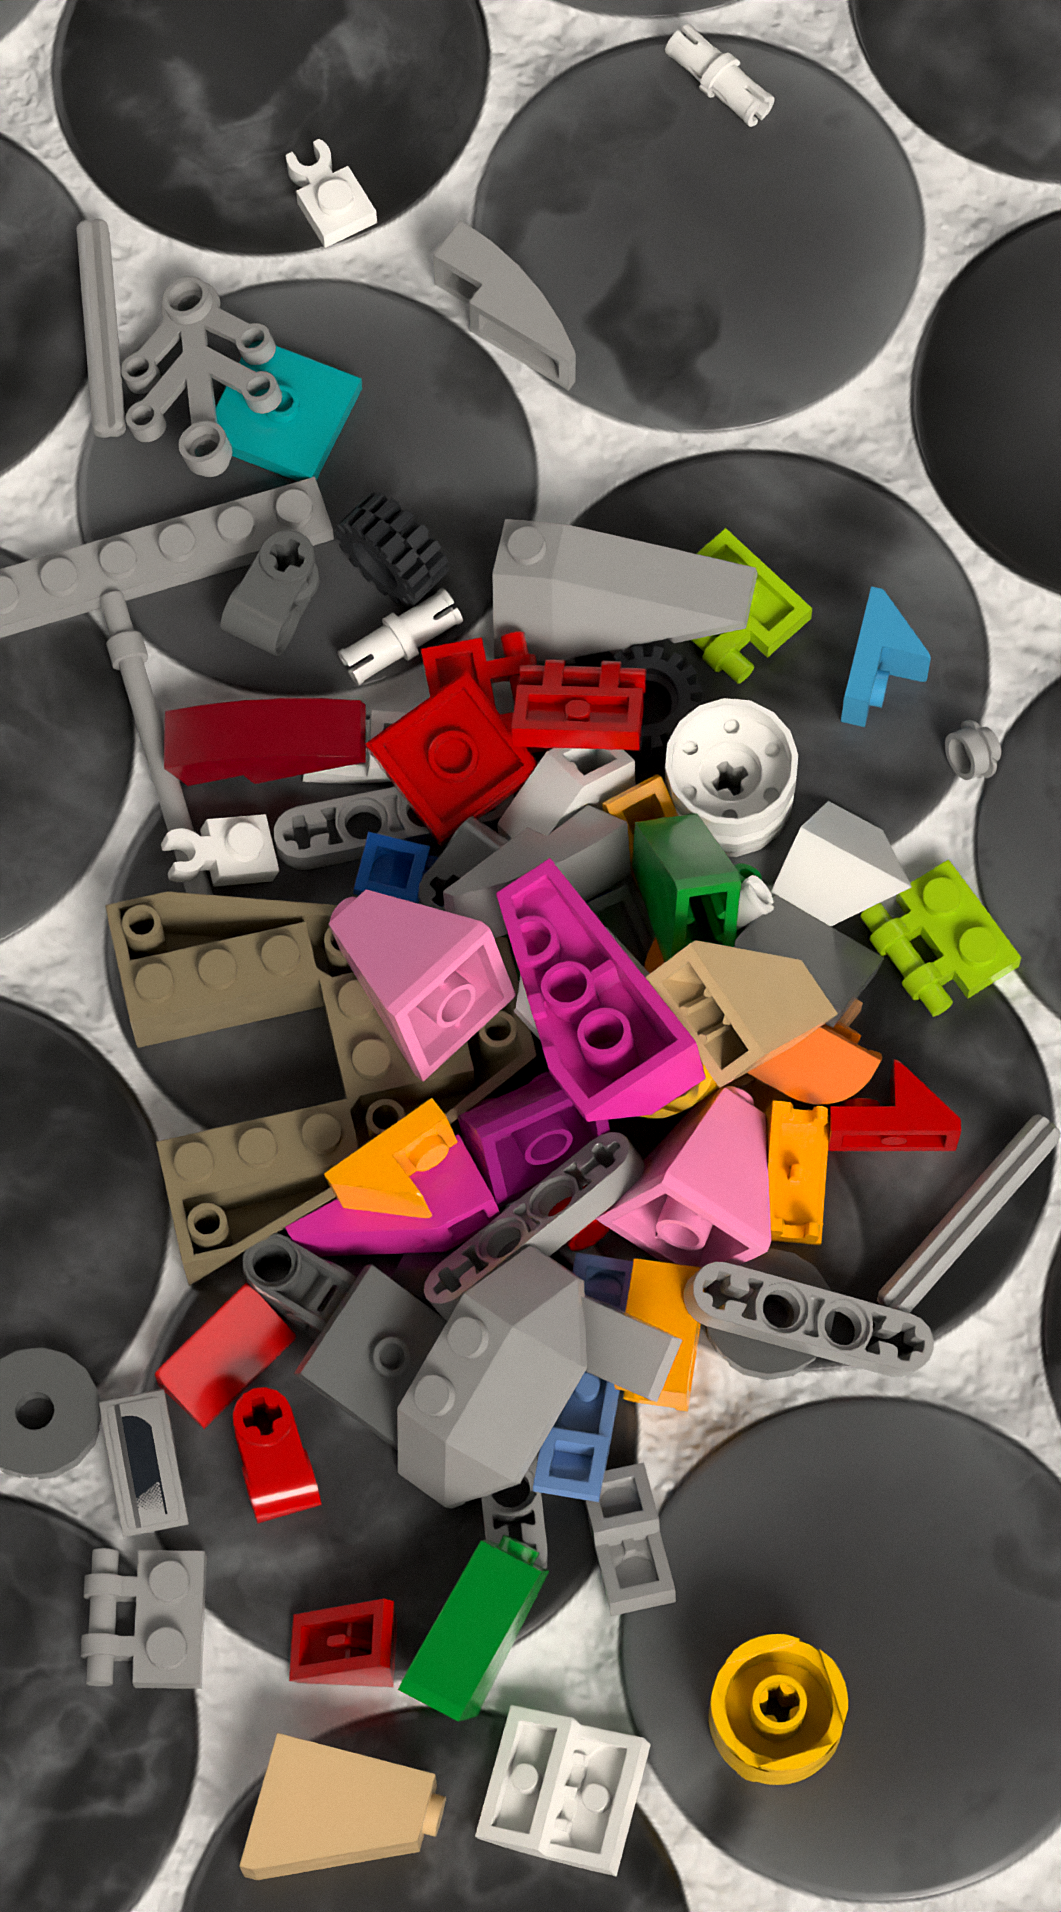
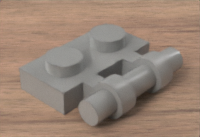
M94 1549L92 1551L91 1574L84 1577L83 1597L90 1600L88 1634L81 1637V1658L87 1659L86 1684L90 1686L113 1685L114 1661H133L132 1683L135 1688L202 1689L207 1567L205 1551L138 1550L137 1577L118 1575V1550ZM117 1602H136L134 1636L115 1635Z

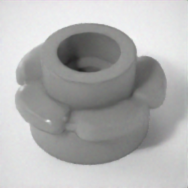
M966 720L961 723L960 730L950 733L945 740V752L948 762L960 778L964 780H970L975 777L981 778L983 776L990 778L995 774L997 761L1001 757V746L997 736L990 728H980L976 721Z

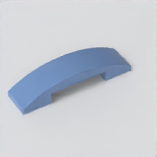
M576 1252L572 1273L584 1280L585 1295L626 1312L633 1261ZM586 1371L584 1372L540 1448L533 1483L534 1492L599 1502L620 1390L615 1389L613 1383Z

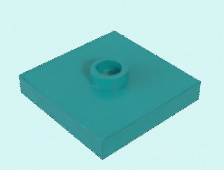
M263 340L253 342L248 348L259 346ZM276 346L274 356L261 365H250L241 357L239 361L241 365L255 372H269L275 377L282 392V400L278 407L271 412L255 413L248 407L243 394L226 386L216 406L217 424L223 428L232 445V456L298 482L315 477L317 480L362 390V378ZM269 388L259 390L254 396L264 395L268 392Z

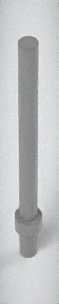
M111 591L105 593L99 600L110 634V639L107 641L106 646L113 668L121 671L167 830L169 832L174 829L183 828L194 832L179 779L164 769V729L144 665L148 660V654L142 634L134 631L123 592ZM174 850L177 862L189 861L188 856L183 851ZM199 871L195 878L183 882L186 893L213 895L206 871Z

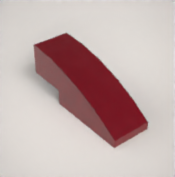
M275 698L204 704L165 711L164 769L187 786L242 775L252 783L258 784L366 762V704L361 700Z

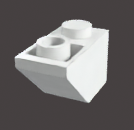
M553 748L547 751L497 823L498 833L510 841L528 827L548 836L587 805L603 811V802L636 785L635 760L624 750Z

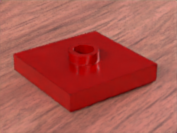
M467 671L460 674L365 743L367 751L440 846L450 841L458 828L469 817L473 816L476 819H480L521 789L538 765L526 747H513L512 729Z

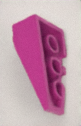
M550 858L496 893L550 1074L587 1122L652 1115L706 1079L698 1046L694 1038Z

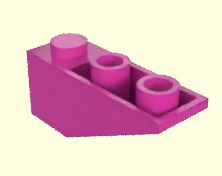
M458 1134L455 1136L458 1142L449 1148L448 1154L438 1165L427 1171H416L409 1176L422 1194L432 1217L418 1218L343 1208L336 1199L287 1225L285 1228L292 1241L318 1257L446 1252L472 1238L498 1217L500 1211Z

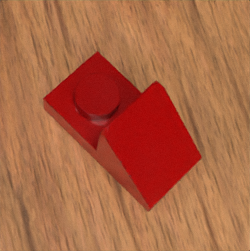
M894 1059L890 1075V1106H880L877 1100L868 1098L850 1099L844 1101L841 1106H831L829 1112L828 1151H956L961 1134V1118L899 1060Z

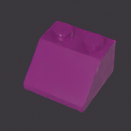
M550 1071L538 1075L529 1084L501 1097L485 1099L476 1104L470 1111L457 1116L464 1145L494 1197L498 1209L520 1199L590 1141L600 1135L610 1133L608 1120L590 1122L585 1120L552 1077Z

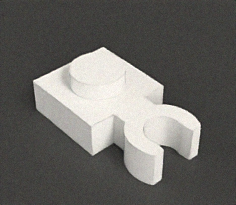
M318 139L313 142L314 154L318 160L316 164L312 166L300 164L293 152L286 154V161L290 179L296 185L303 187L296 191L297 203L324 248L376 224L377 216L375 208L349 166L334 173L332 172L330 149L325 142Z
M266 814L206 819L200 830L201 836L189 829L179 828L169 831L161 843L162 851L181 850L189 859L186 862L179 861L173 863L168 872V878L173 882L190 881L197 876L199 871L210 870L213 887L271 882L279 872Z

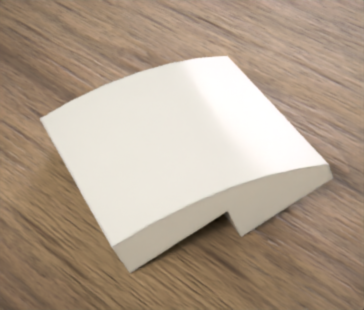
M510 1705L475 1837L522 1853L617 1876L651 1744L642 1737L580 1725L572 1717Z

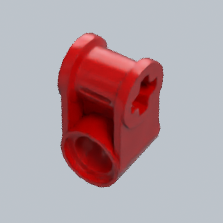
M268 1387L253 1388L245 1392L235 1404L233 1424L235 1439L243 1463L241 1467L257 1524L322 1505L306 1448L303 1449L293 1412L286 1397L277 1390ZM265 1411L268 1419L273 1420V1433L261 1436L258 1427L253 1426V1414Z

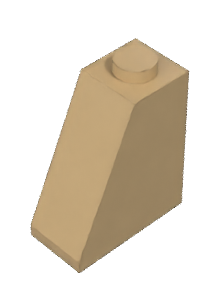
M696 940L645 977L694 1038L701 1061L719 1088L795 1046L838 1014L802 960Z
M277 1733L239 1867L244 1877L262 1880L420 1852L424 1834L434 1837L437 1835L446 1796L435 1794L437 1781L436 1775L433 1773Z

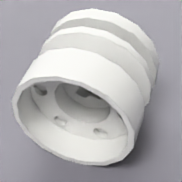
M723 698L699 705L679 721L667 743L665 786L678 815L698 814L727 856L738 857L761 850L780 835L792 813L798 752L791 731L774 712L750 700ZM726 780L730 787L741 785L740 794L733 796L728 789L718 791L719 782Z

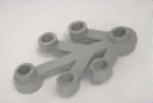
M188 276L175 280L165 289L161 305V314L164 321L140 350L129 355L121 364L120 372L129 390L136 394L148 393L142 401L133 404L128 409L125 420L136 440L152 442L158 439L166 429V420L163 414L187 387L192 425L182 433L179 439V451L188 468L193 473L205 477H214L227 469L233 451L225 431L217 424L212 378L243 394L248 407L255 413H268L277 408L282 400V392L271 373L265 371L255 372L209 348L206 330L235 343L243 360L250 365H261L269 361L275 354L276 344L265 325L260 323L249 324L220 309L221 302L216 290L203 280ZM182 338V354L161 378V372L157 364ZM263 340L259 346L248 348L253 342ZM148 369L143 375L134 377L138 371ZM269 388L268 392L264 395L254 396L259 390ZM153 417L148 424L139 425L143 419Z

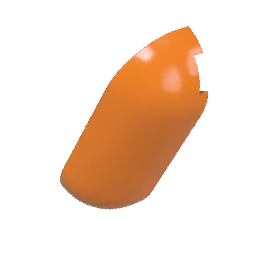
M656 937L647 954L644 966L649 973H652L664 964ZM838 1021L834 1027H829L826 1024L822 1025L795 1046L747 1073L798 1101L818 1105L832 1104L843 1101L859 1092L876 1072L882 1060V1054L873 1050L869 1051L858 1045L861 1035Z

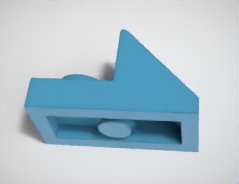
M871 586L844 696L841 722L862 727L866 725L870 706L882 708L889 675L925 682L927 681L931 661L930 654L884 589Z

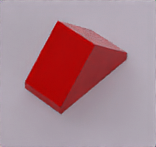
M379 1599L294 1614L289 1681L305 1684L394 1687L397 1616L394 1601Z

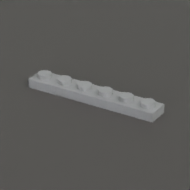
M316 478L305 479L0 569V638L102 608L99 600L100 597L111 591L123 592L125 601L252 564L262 544L269 536L278 531L292 530L300 532L310 540L313 546L334 540L333 528Z

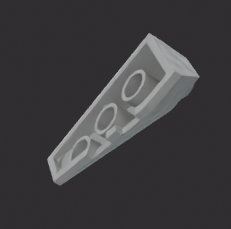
M505 519L492 574L494 658H504L500 637L512 632H525L529 654L536 655L537 665H545L546 659L565 660L567 666L576 664V657L610 651L613 656L620 651L623 654L632 652V646L669 639L672 643H678L746 629L758 573L755 567L568 524Z

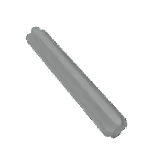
M95 219L93 221L83 220L78 224L76 230L92 426L94 434L99 438L119 437L124 434L126 423L122 375L120 372L121 363L110 232L107 222L102 219Z
M1039 1114L1031 1117L881 1288L877 1297L879 1305L907 1313L912 1311L1057 1145L1061 1132L1053 1123Z

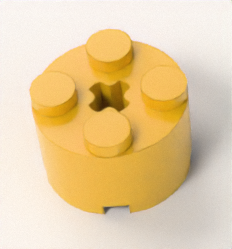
M769 1634L751 1639L733 1651L715 1678L709 1706L711 1736L722 1758L745 1780L769 1785H784L804 1780L819 1771L836 1752L848 1711V1694L845 1681L832 1658L822 1650H818L810 1644L800 1641V1638L786 1634ZM777 1697L781 1707H793L789 1711L786 1722H777L774 1715L764 1716L763 1713L766 1711L769 1698Z

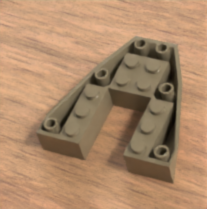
M169 891L105 905L137 1048L324 1006L345 1099L156 1142L182 1264L189 1286L245 1253V1250L268 1239L272 1234H279L286 1230L285 1227L336 1200L337 1198L324 1173L429 1099L433 1098L451 1124L458 1119L457 1116L467 1112L537 1056L531 1030L514 1012L519 982L508 938L500 936L494 939L516 996L423 1082L413 1073L340 951L328 924L337 905Z

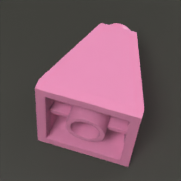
M367 889L357 898L348 897L337 905L331 915L328 924L340 951L413 1073L423 1082L516 996L492 931L482 921Z
M732 1086L719 1088L717 1092L694 1105L643 1160L645 1163L644 1173L640 1179L616 1203L596 1218L597 1221L665 1263L704 1267L713 1262H727L739 1266L766 1253L771 1243L766 1114L754 1107L753 1098L745 1091Z

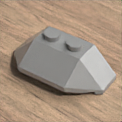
M528 1246L463 1294L397 1408L398 1473L442 1506L450 1509L463 1505L466 1501L481 1498L520 1484L587 1369L586 1323L581 1300L585 1298L583 1279L537 1248Z

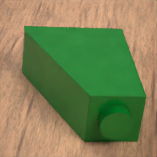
M688 814L635 822L632 868L664 963L696 940L734 947L741 878L738 870L698 814Z
M503 1534L499 1544L491 1540H481L407 1670L398 1690L458 1722L478 1716L549 1573V1570L535 1563L540 1552Z

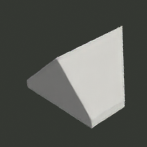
M828 801L800 827L770 893L772 898L778 895L827 925L833 926L912 886L884 831Z

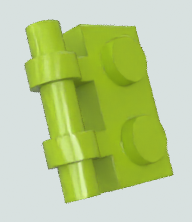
M725 528L697 554L756 568L758 574L746 629L697 638L691 641L704 652L702 659L715 672L723 670L737 684H740L754 670V665L740 653V650L751 642L768 658L811 619L812 608Z
M949 859L910 883L911 888L896 895L895 901L905 913L901 918L893 919L881 902L864 910L860 915L872 932L869 940L881 956L888 954L905 978L902 986L913 1000L920 999L933 1017L940 1015L953 1004L952 999L942 987L944 984L953 979L968 999L1018 968L1021 962L1019 953ZM921 935L938 959L925 964L909 941Z

